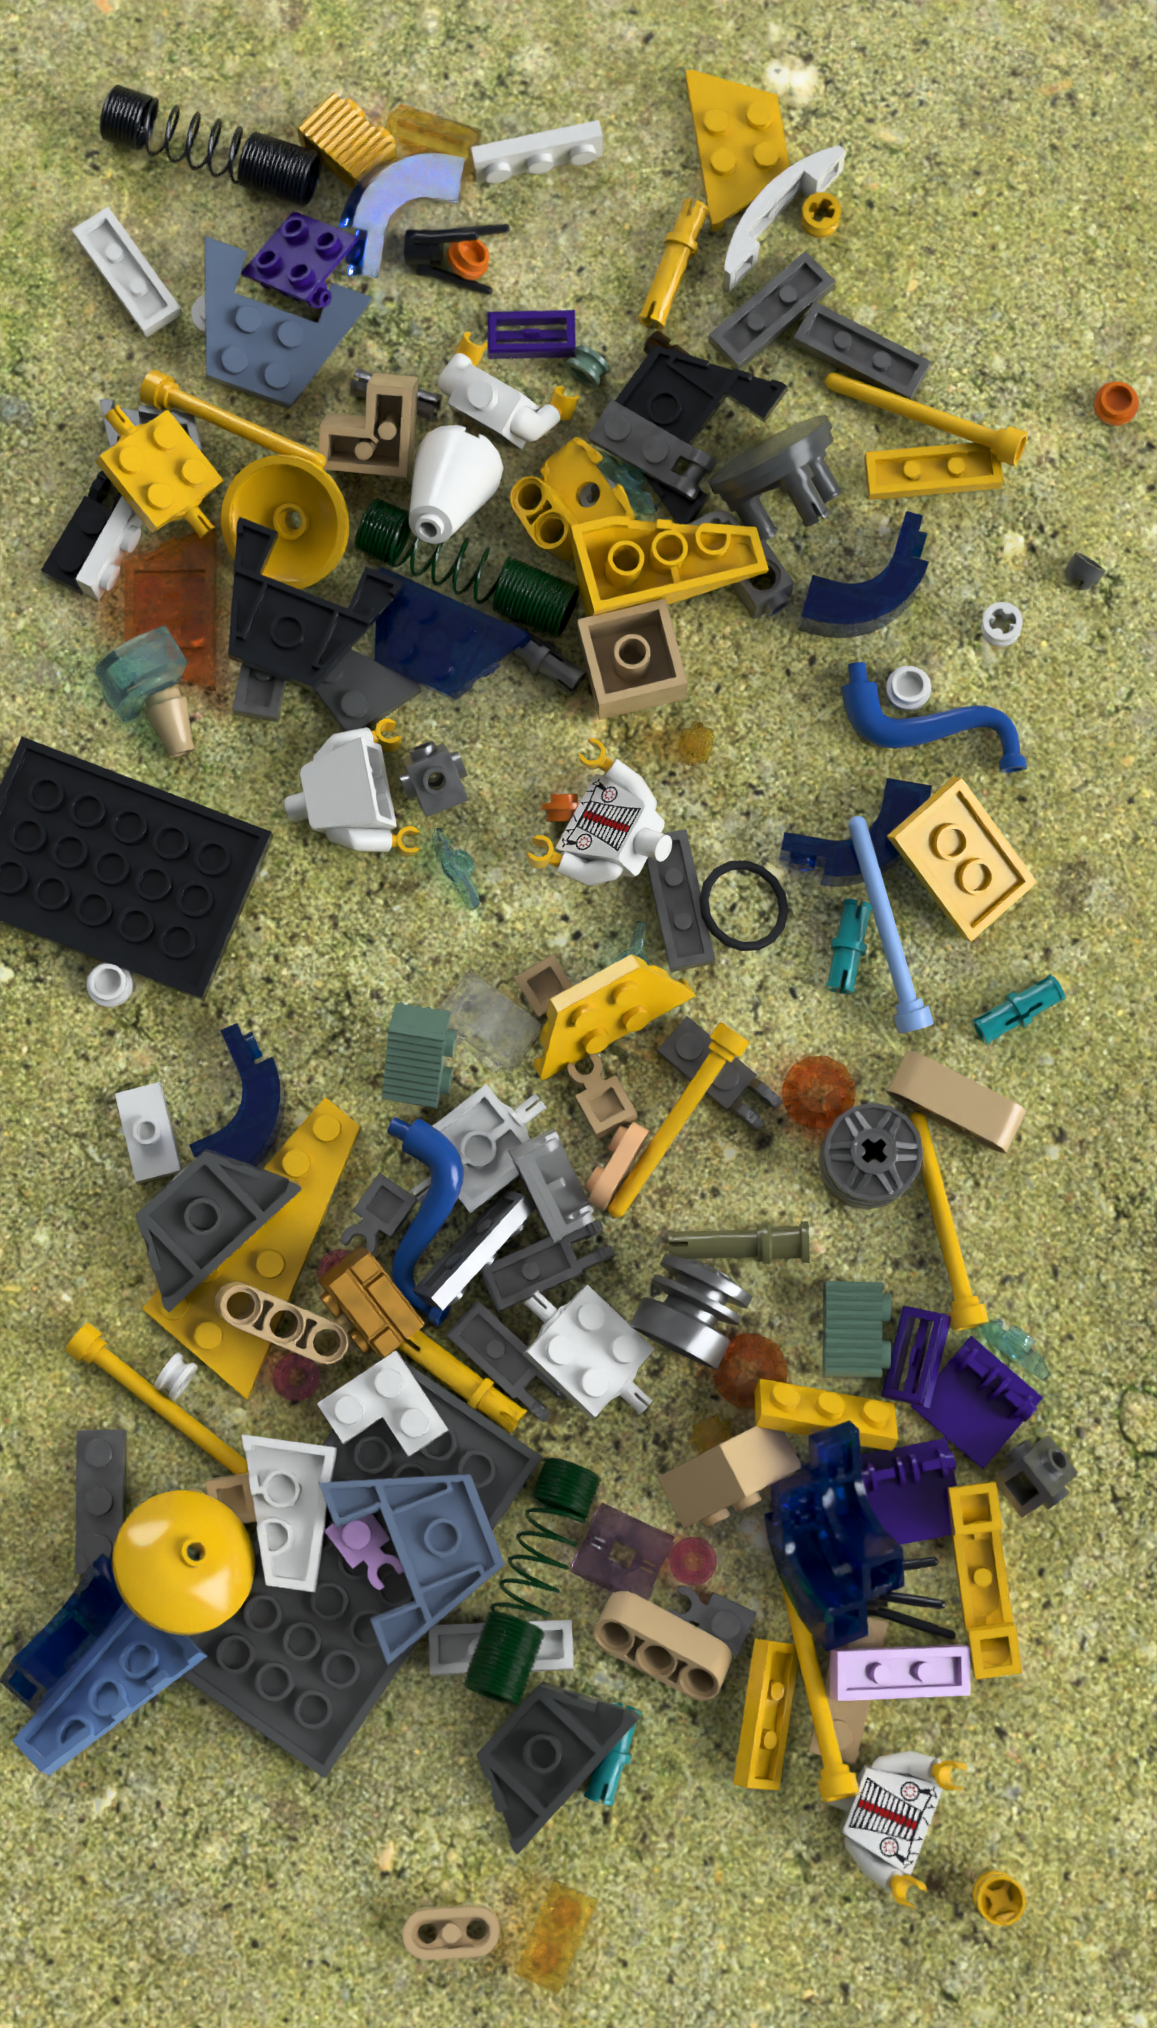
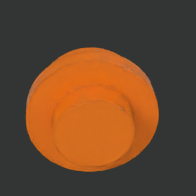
M479 239L475 241L452 242L447 249L446 257L450 267L462 278L477 280L487 271L489 252Z
M1125 382L1107 383L1096 393L1093 403L1094 411L1097 417L1108 425H1124L1134 418L1138 410V396L1135 390Z
M551 794V803H542V810L546 811V822H570L579 805L578 794Z

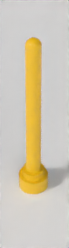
M155 369L150 371L142 382L140 399L145 404L156 407L159 410L169 409L174 406L279 455L299 456L315 463L322 469L326 466V458L323 454L181 391L179 385L175 383L174 378Z
M830 373L825 378V386L829 390L991 448L990 453L997 455V460L1016 466L1025 449L1028 432L1009 426L1007 429L1000 427L996 431L838 373Z
M722 1022L718 1023L710 1035V1038L713 1039L708 1047L711 1049V1052L609 1203L608 1213L612 1217L620 1218L626 1213L726 1061L732 1062L736 1055L741 1057L750 1044L749 1040Z
M919 1111L912 1112L908 1118L920 1134L923 1148L920 1170L955 1300L951 1302L952 1311L948 1313L951 1317L953 1332L988 1324L989 1318L985 1304H980L978 1296L972 1295L926 1117Z
M87 1322L66 1346L65 1352L77 1362L81 1363L84 1360L89 1365L94 1362L233 1474L249 1472L247 1460L109 1351L106 1348L108 1343L102 1339L103 1333L91 1323Z
M786 1569L780 1575V1583L824 1769L820 1770L821 1780L817 1781L822 1802H832L850 1798L860 1794L855 1773H850L848 1764H843L798 1574L792 1569Z

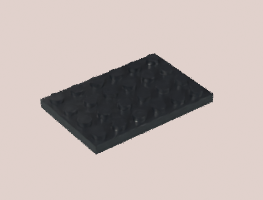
M21 737L0 785V923L95 960L116 965L134 975L205 1001L274 835L271 831Z

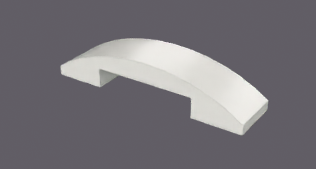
M840 145L834 146L798 161L773 179L759 193L742 216L730 241L723 274L722 288L730 293L757 264L760 243L756 239L799 192L802 191L807 196L823 192L843 171L846 154L844 148Z

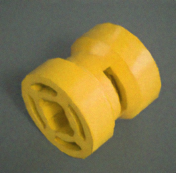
M999 1870L986 1871L974 1882L971 1891L972 1902L977 1911L991 1924L1008 1926L1018 1921L1023 1915L1026 1906L1025 1893L1021 1885L1006 1872Z

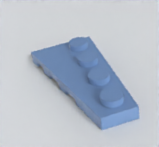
M127 1607L12 1741L40 1772L51 1775L206 1658L207 1655L187 1635L170 1634L155 1629L139 1619Z

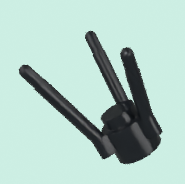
M492 224L442 230L407 229L404 240L405 264L416 265L417 276H432L490 295L493 292L490 286L433 267L434 262H442L444 243L475 241L479 239V236L507 233L510 231V226L508 224Z
M936 1557L887 1563L865 1561L864 1570L852 1569L849 1608L861 1609V1615L878 1616L950 1640L956 1637V1633L953 1630L885 1608L888 1607V1602L924 1608L944 1609L946 1603L941 1599L889 1591L890 1578L881 1577V1574L936 1566L939 1563Z

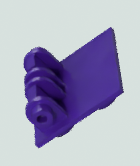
M292 211L243 269L241 275L260 283L266 289L273 288L285 297H290L295 301L302 300L307 302L314 309L326 307L331 301L332 294L328 290L325 280L359 238L354 234Z
M970 1336L939 1372L930 1409L914 1404L910 1407L981 1469H984L1023 1421L1026 1422L1037 1409L1036 1406L1043 1397L974 1337Z
M947 1438L893 1448L892 1451L882 1450L854 1456L873 1550L952 1535L948 1487L957 1486L954 1475L956 1463L953 1452L949 1451Z

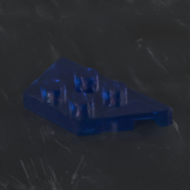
M382 566L378 570V572L403 581V588L396 599L376 620L374 661L449 699L456 701L472 688L476 680L487 677L500 667L498 662L518 646L523 649L531 640L530 635L523 630Z

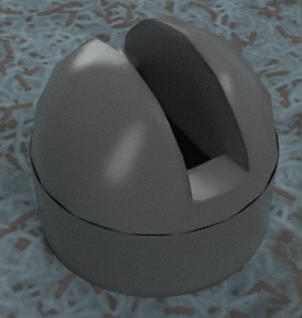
M1075 552L1065 569V578L1069 585L1076 578H1079L1081 582L1077 590H1088L1099 582L1105 573V569L1086 555Z

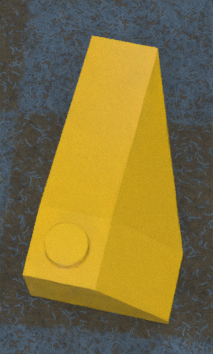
M616 515L570 526L577 583L587 617L661 599H666V603L669 605L767 573L769 570L757 527L702 523L701 525L672 523V520L657 519L656 522L630 520L628 516Z

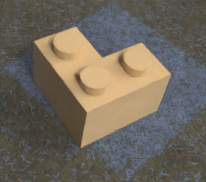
M374 373L367 383L365 416L328 413L320 424L319 453L323 454L326 458V466L323 470L407 478L414 465L418 377Z
M755 1426L662 1474L658 1479L683 1529L700 1520L704 1527L707 1528L730 1516L727 1509L728 1506L733 1505L737 1513L761 1501L762 1499L758 1493L759 1490L762 1491L764 1497H767L787 1487L790 1483L786 1476L803 1466L785 1432Z

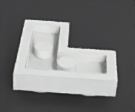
M394 1351L317 1403L343 1444L382 1418H384L409 1457L449 1431L397 1351Z

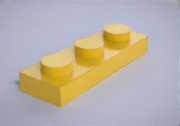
M975 442L865 452L864 463L868 499L878 500L1001 489L1003 485L1001 461L997 460V455L990 453L991 448Z
M761 1378L754 1390L756 1427L892 1451L898 1441L895 1403Z
M757 1638L754 1640L733 1785L752 1789L780 1790L798 1667L795 1644Z

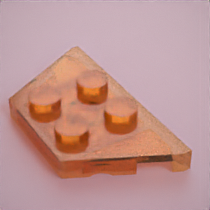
M213 520L210 522L215 528L201 539L196 532L179 540L174 537L160 544L155 551L150 553L144 552L125 562L124 648L126 652L208 691H216L217 526Z

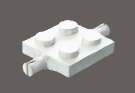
M485 1084L433 1125L434 1128L451 1140L461 1156L464 1180L458 1199L471 1215L520 1177L508 1150L530 1140L525 1124L547 1109L535 1093L513 1110L511 1107L500 1102L488 1085ZM431 1175L411 1189V1192L421 1204H423L428 1193L427 1189L430 1187Z
M588 1284L582 1287L568 1304L558 1309L539 1290H536L526 1300L524 1305L537 1315L544 1324L541 1326L537 1339L522 1355L589 1419L595 1418L610 1400L621 1396L638 1414H641L651 1404L652 1399L632 1381L635 1379L638 1368L655 1349L636 1330L631 1328Z

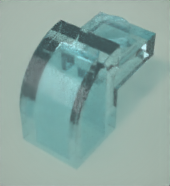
M164 625L136 636L114 649L97 665L94 673L102 684V695L106 704L111 710H116L123 723L139 717L147 696L178 684L188 662Z

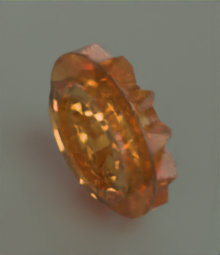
M828 1055L808 1056L794 1064L784 1078L782 1085L784 1106L789 1115L803 1126L813 1129L832 1127L836 1119L854 1105L855 1080L851 1077L844 1064L837 1062ZM814 1073L822 1086L837 1085V1088H834L832 1092L826 1095V1110H823L822 1104H819L816 1097L808 1098L806 1096L800 1098V1095L805 1094L806 1091L812 1088V1074Z
M740 1334L730 1339L731 1342L717 1370L713 1369V1379L717 1390L729 1403L744 1409H755L754 1390L757 1383L750 1379L746 1383L742 1382L738 1387L735 1385L739 1380L738 1376L741 1374L742 1369L734 1357L737 1355L741 1360L745 1359L751 1363L763 1355L766 1359L761 1363L762 1366L758 1371L762 1379L783 1383L787 1381V1361L778 1345L760 1334Z

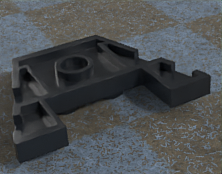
M655 345L615 401L680 440L692 445L727 397L765 423L787 393L788 387L780 381L773 379L771 381L752 376L749 372L724 368L711 364L708 360ZM641 472L678 524L693 522L709 500L708 495L700 490L694 501L689 500Z
M239 517L236 531L237 540L228 648L229 659L313 692L401 593L403 581L365 567L349 607H342L262 575L277 541L278 532Z

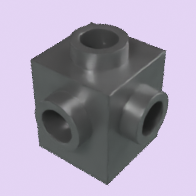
M429 741L413 747L409 750L410 756L402 759L406 772L400 774L399 778L408 800L417 797L426 817L468 800L460 780L468 775L458 751L450 754L444 743L435 745L434 741ZM438 772L435 778L428 779L432 773Z
M1047 1435L1034 1445L1026 1439L1006 1454L1005 1457L1010 1463L992 1481L996 1482L999 1490L1019 1516L1023 1518L1042 1504L1048 1510L1069 1494L1065 1485L1078 1472L1070 1463L1066 1453Z

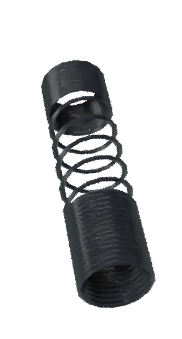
M121 85L114 86L108 93L103 104L99 123L100 134L103 140L131 148L135 151H140L145 147L148 154L153 157L162 153L165 149L171 163L175 164L186 156L190 168L194 171L208 163V169L212 177L217 178L229 170V176L233 184L244 186L250 190L252 189L253 191L264 193L265 195L301 207H305L310 203L321 173L322 158L319 152L255 131L245 142L238 165V180H235L232 163L242 140V126L236 128L232 137L228 163L217 174L212 170L211 156L221 133V119H217L214 122L209 137L207 156L196 167L191 163L190 149L199 130L200 112L197 111L191 119L185 151L178 159H173L169 152V142L179 120V105H174L169 114L163 146L157 152H152L149 149L148 141L158 113V98ZM174 113H175V119H174L172 128H171V130H170L171 123H172V119H173V116H174ZM195 121H196V125H195L194 132H193V135H192L194 123H195Z

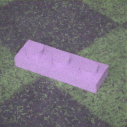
M967 1645L830 1649V1698L836 1701L970 1695V1646Z

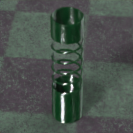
M380 498L374 499L366 509L355 537L354 546L356 551H360V553H364L368 557L372 556V558H376V560H380L384 564L388 563V566L391 565L395 568L402 565L411 555L410 570L413 577L422 575L432 564L431 580L434 586L443 584L453 573L452 589L455 595H461L475 581L473 598L476 604H482L487 601L496 590L492 603L493 612L497 611V613H501L505 617L509 616L514 621L517 620L526 626L529 625L530 628L533 627L534 630L542 631L546 635L550 634V637L554 636V639L560 637L579 596L578 585L575 586L574 583L571 584V582L558 578V576L555 577L554 574L546 573L542 569L538 570V567L534 568V565L530 566L526 562L518 561L517 558L511 561L510 555L506 558L502 571L490 591L483 599L478 600L479 580L491 550L490 546L486 547L480 564L469 582L462 590L457 591V574L461 559L469 544V537L464 539L458 557L442 580L436 582V564L444 542L437 544L436 550L421 571L416 573L414 571V560L420 541L417 536L407 554L400 562L395 563L402 554L411 533L408 510L400 509V507H396L392 503L388 504V502H384Z
M553 1457L544 1459L545 1463L542 1465L543 1467L539 1473L540 1476L538 1481H536L537 1485H535L531 1495L533 1501L545 1508H531L525 1511L528 1521L543 1532L523 1531L516 1535L520 1545L536 1556L513 1555L508 1557L507 1560L512 1569L528 1580L506 1578L499 1581L502 1591L522 1605L508 1602H497L490 1605L491 1611L488 1612L486 1621H484L485 1625L483 1630H481V1635H479L480 1639H478V1644H476V1649H474L475 1653L472 1654L473 1658H471L469 1663L470 1667L467 1668L468 1671L465 1673V1681H462L463 1686L467 1689L512 1706L520 1705L519 1701L522 1700L521 1696L524 1695V1687L527 1686L526 1682L529 1681L528 1678L534 1667L533 1664L535 1659H537V1654H539L538 1650H540V1645H542L541 1641L544 1640L545 1632L538 1626L525 1620L497 1612L495 1607L515 1608L546 1617H551L552 1615L550 1612L516 1596L505 1588L503 1584L517 1583L557 1594L560 1593L558 1588L548 1585L513 1564L512 1560H531L556 1566L564 1570L569 1569L568 1565L553 1560L522 1541L521 1536L543 1537L574 1547L578 1546L577 1542L562 1537L540 1525L529 1514L530 1512L550 1513L585 1523V1519L588 1518L591 1505L595 1499L596 1491H598L597 1487H599L601 1478L591 1470Z

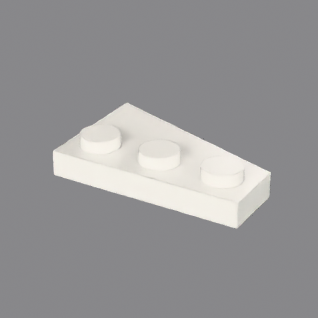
M241 1434L248 1464V1478L251 1495H253L266 1585L315 1592L328 1506L318 1482H332L337 1448Z

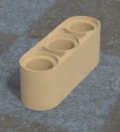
M906 1051L886 1090L890 1097L905 1106L923 1113L925 1116L991 1150L1003 1154L1007 1153L1027 1113L1022 1106L914 1051Z
M229 1282L222 1286L216 1294L215 1308L217 1313L234 1327L323 1364L335 1363L342 1359L347 1352L349 1344L347 1333L340 1325L323 1316L243 1282ZM236 1292H246L250 1299L249 1309L241 1316H230L227 1310L228 1299ZM287 1310L291 1313L293 1319L291 1328L284 1334H273L270 1327L271 1318L278 1311ZM322 1329H331L335 1336L334 1345L327 1352H316L313 1346L315 1335Z
M618 1591L608 1598L593 1629L595 1642L605 1652L698 1701L711 1700L719 1693L732 1661L731 1650L720 1639L629 1591Z

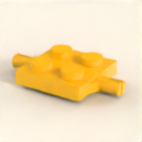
M119 405L108 411L104 418L107 419L121 438L116 445L99 455L96 463L150 532L153 534L167 523L185 518L200 539L209 534L215 526L211 524L198 506L203 498L219 488L224 480L171 412L167 409L150 422L134 426Z

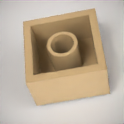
M666 599L577 620L578 639L599 720L686 699L688 683Z

